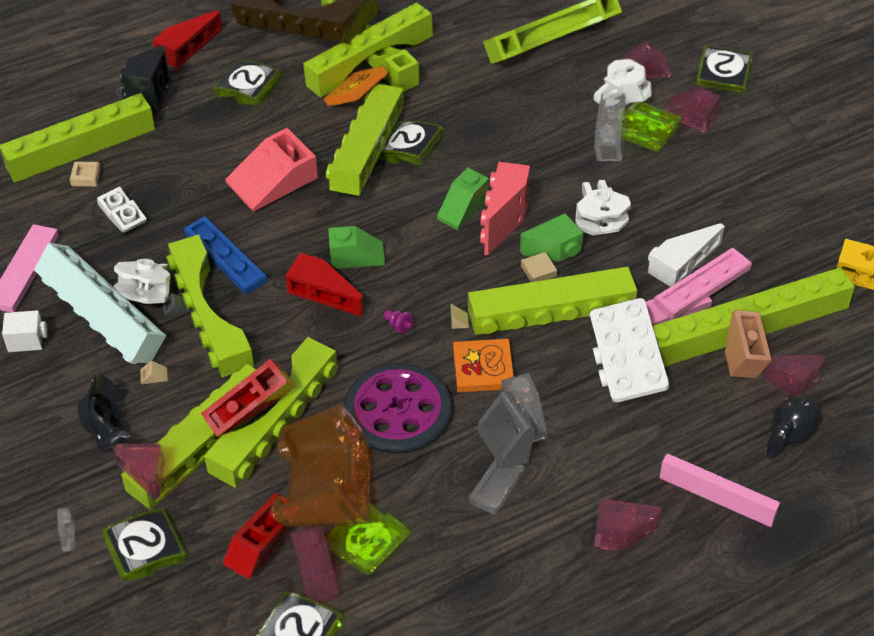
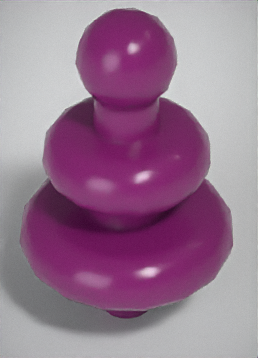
M386 310L383 313L384 319L389 320L390 326L395 328L399 334H404L413 328V317L409 312L395 311L392 313V311Z

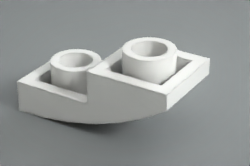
M120 187L97 198L98 205L123 233L147 222L146 217L133 200L130 201Z

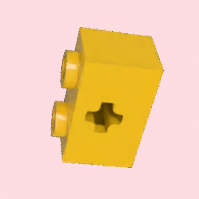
M845 239L837 268H842L853 285L874 290V246Z

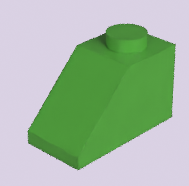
M467 168L452 182L437 215V220L459 230L485 204L486 193L489 190V178Z
M563 214L521 233L520 252L531 257L546 252L550 260L562 261L582 251L583 232L566 214Z
M356 226L328 228L331 267L333 269L385 265L382 241Z

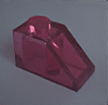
M697 87L673 96L663 108L661 114L706 132L717 118L720 96Z
M600 499L594 546L610 551L628 549L658 529L661 507Z
M318 526L291 533L294 556L307 601L315 604L339 597L330 553L322 527Z

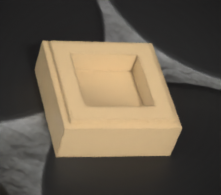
M74 162L70 177L71 186L97 187L101 170L100 163Z
M546 252L521 260V267L530 282L557 277V269Z

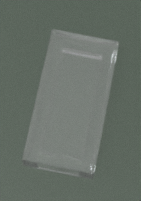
M495 459L469 496V503L496 515L523 475L524 466L516 465L501 468Z

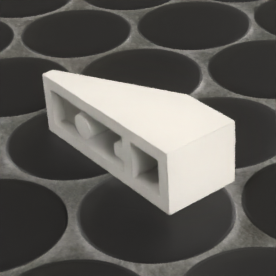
M717 224L666 240L661 246L653 248L648 256V273L670 287L678 283L721 245L725 226Z

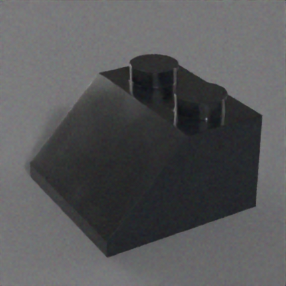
M161 45L129 58L125 68H122L120 72V82L124 86V99L141 93L150 106L152 115H158L171 85L165 46Z

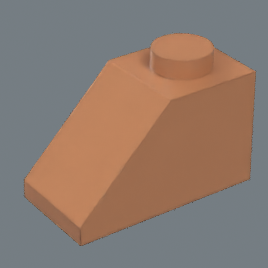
M739 310L732 312L725 348L728 368L732 377L756 378L772 361L760 312Z

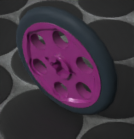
M404 363L385 364L362 374L350 387L343 404L344 419L348 429L359 441L375 450L395 454L422 449L434 442L445 431L450 422L453 409L451 396L446 386L436 375L422 367ZM382 383H388L392 386L389 391H380L377 387ZM418 384L421 389L416 392H410L406 389V386ZM369 402L377 406L372 411H365L361 408L363 404ZM423 404H431L434 406V409L431 412H422L419 407ZM394 405H397L399 408L403 407V409L398 410L397 407H393V406H394ZM379 423H385L390 426L385 432H379L374 429ZM407 424H415L419 427L416 432L412 433L406 432L403 428Z

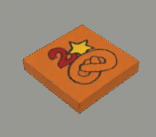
M384 66L354 72L327 95L324 101L328 106L358 101L386 76L387 71Z
M509 339L453 342L457 392L514 389Z

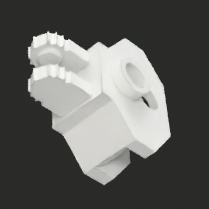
M631 59L614 61L608 66V74L604 78L606 84L595 92L594 101L598 104H603L608 110L614 109L620 103L626 106L628 103L645 101L652 95V86L646 80L645 67Z
M599 180L596 190L591 189L589 182L582 184L584 198L577 203L576 226L581 231L591 235L619 232L629 222L627 211L631 208V203L628 196L612 191L611 187H607L605 180Z
M138 259L132 262H119L114 266V271L118 274V282L113 287L124 298L145 304L165 303L169 299L170 273L168 264H156L150 259Z

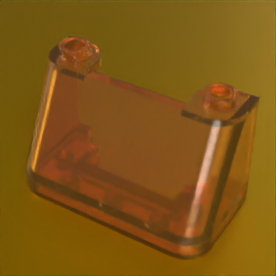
M340 404L282 427L278 450L281 456L287 458L291 463L288 498L281 495L274 499L271 508L274 519L283 526H345L366 522L369 518L371 449L366 442L365 433L345 406Z

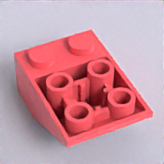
M286 128L266 138L225 179V182L254 212L317 179L316 156Z
M499 162L497 171L491 173L490 187L492 190H487L485 206H488L487 210H482L480 223L482 226H485V228H482L480 243L484 244V255H489L524 221L528 205L530 166Z

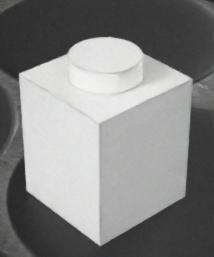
M39 311L4 313L2 335L8 352L42 350L43 338H47V324L45 321H41Z

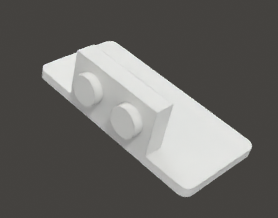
M638 298L590 312L598 347L593 348L597 365L603 364L604 368L598 370L602 387H609L610 395L614 402L665 391L669 388L667 375L644 299Z

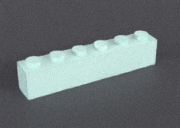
M48 243L34 269L42 277V282L54 288L58 292L57 296L74 307L73 311L90 322L89 326L93 330L100 332L110 346L117 348L127 362L137 364L152 361L166 335L69 246Z

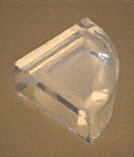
M68 508L57 509L58 530L63 552L72 551L75 548L74 520Z

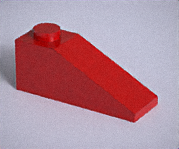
M215 10L166 28L153 39L154 48L160 45L165 46L168 65L177 69L180 68L223 30L220 11Z
M299 253L286 274L288 293L362 317L364 313L363 295L325 260L319 259L316 256Z
M269 359L205 409L201 415L216 436L220 437L273 405L296 387V385L279 363Z
M274 493L232 537L223 565L232 569L237 574L250 579L264 564L299 513L301 507Z

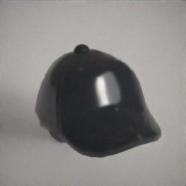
M94 374L89 392L78 404V416L85 431L95 436L97 447L103 451H109L117 448L126 440H131L132 436L126 431H121L124 424L120 418L121 408L117 404V390L114 383L101 374Z
M800 393L793 394L776 408L772 419L773 431L767 444L768 459L777 457L784 449L786 443H800L816 432L821 424L822 415L819 405L812 397Z

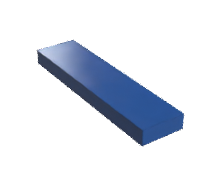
M203 217L184 228V234L187 238L199 234L207 251L208 258L245 295L268 282L267 276L208 218Z

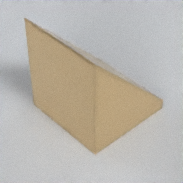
M451 304L452 329L469 328L468 313Z
M150 361L140 370L141 384L168 381L167 367L154 361Z

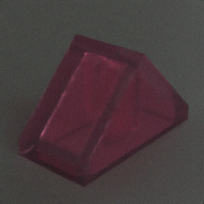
M646 40L620 59H631L644 66L646 78L669 77L671 75L667 57Z
M824 354L771 357L772 361L763 371V378L790 396L799 393L804 394L820 377L825 361Z
M117 444L112 447L117 465L154 500H157L161 493L165 463L161 444Z

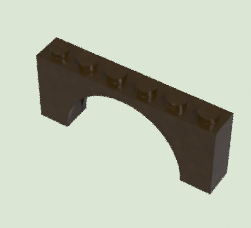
M234 0L231 3L237 24L343 43H350L380 11L377 0H337L321 7L304 10L281 7L280 4L283 0Z

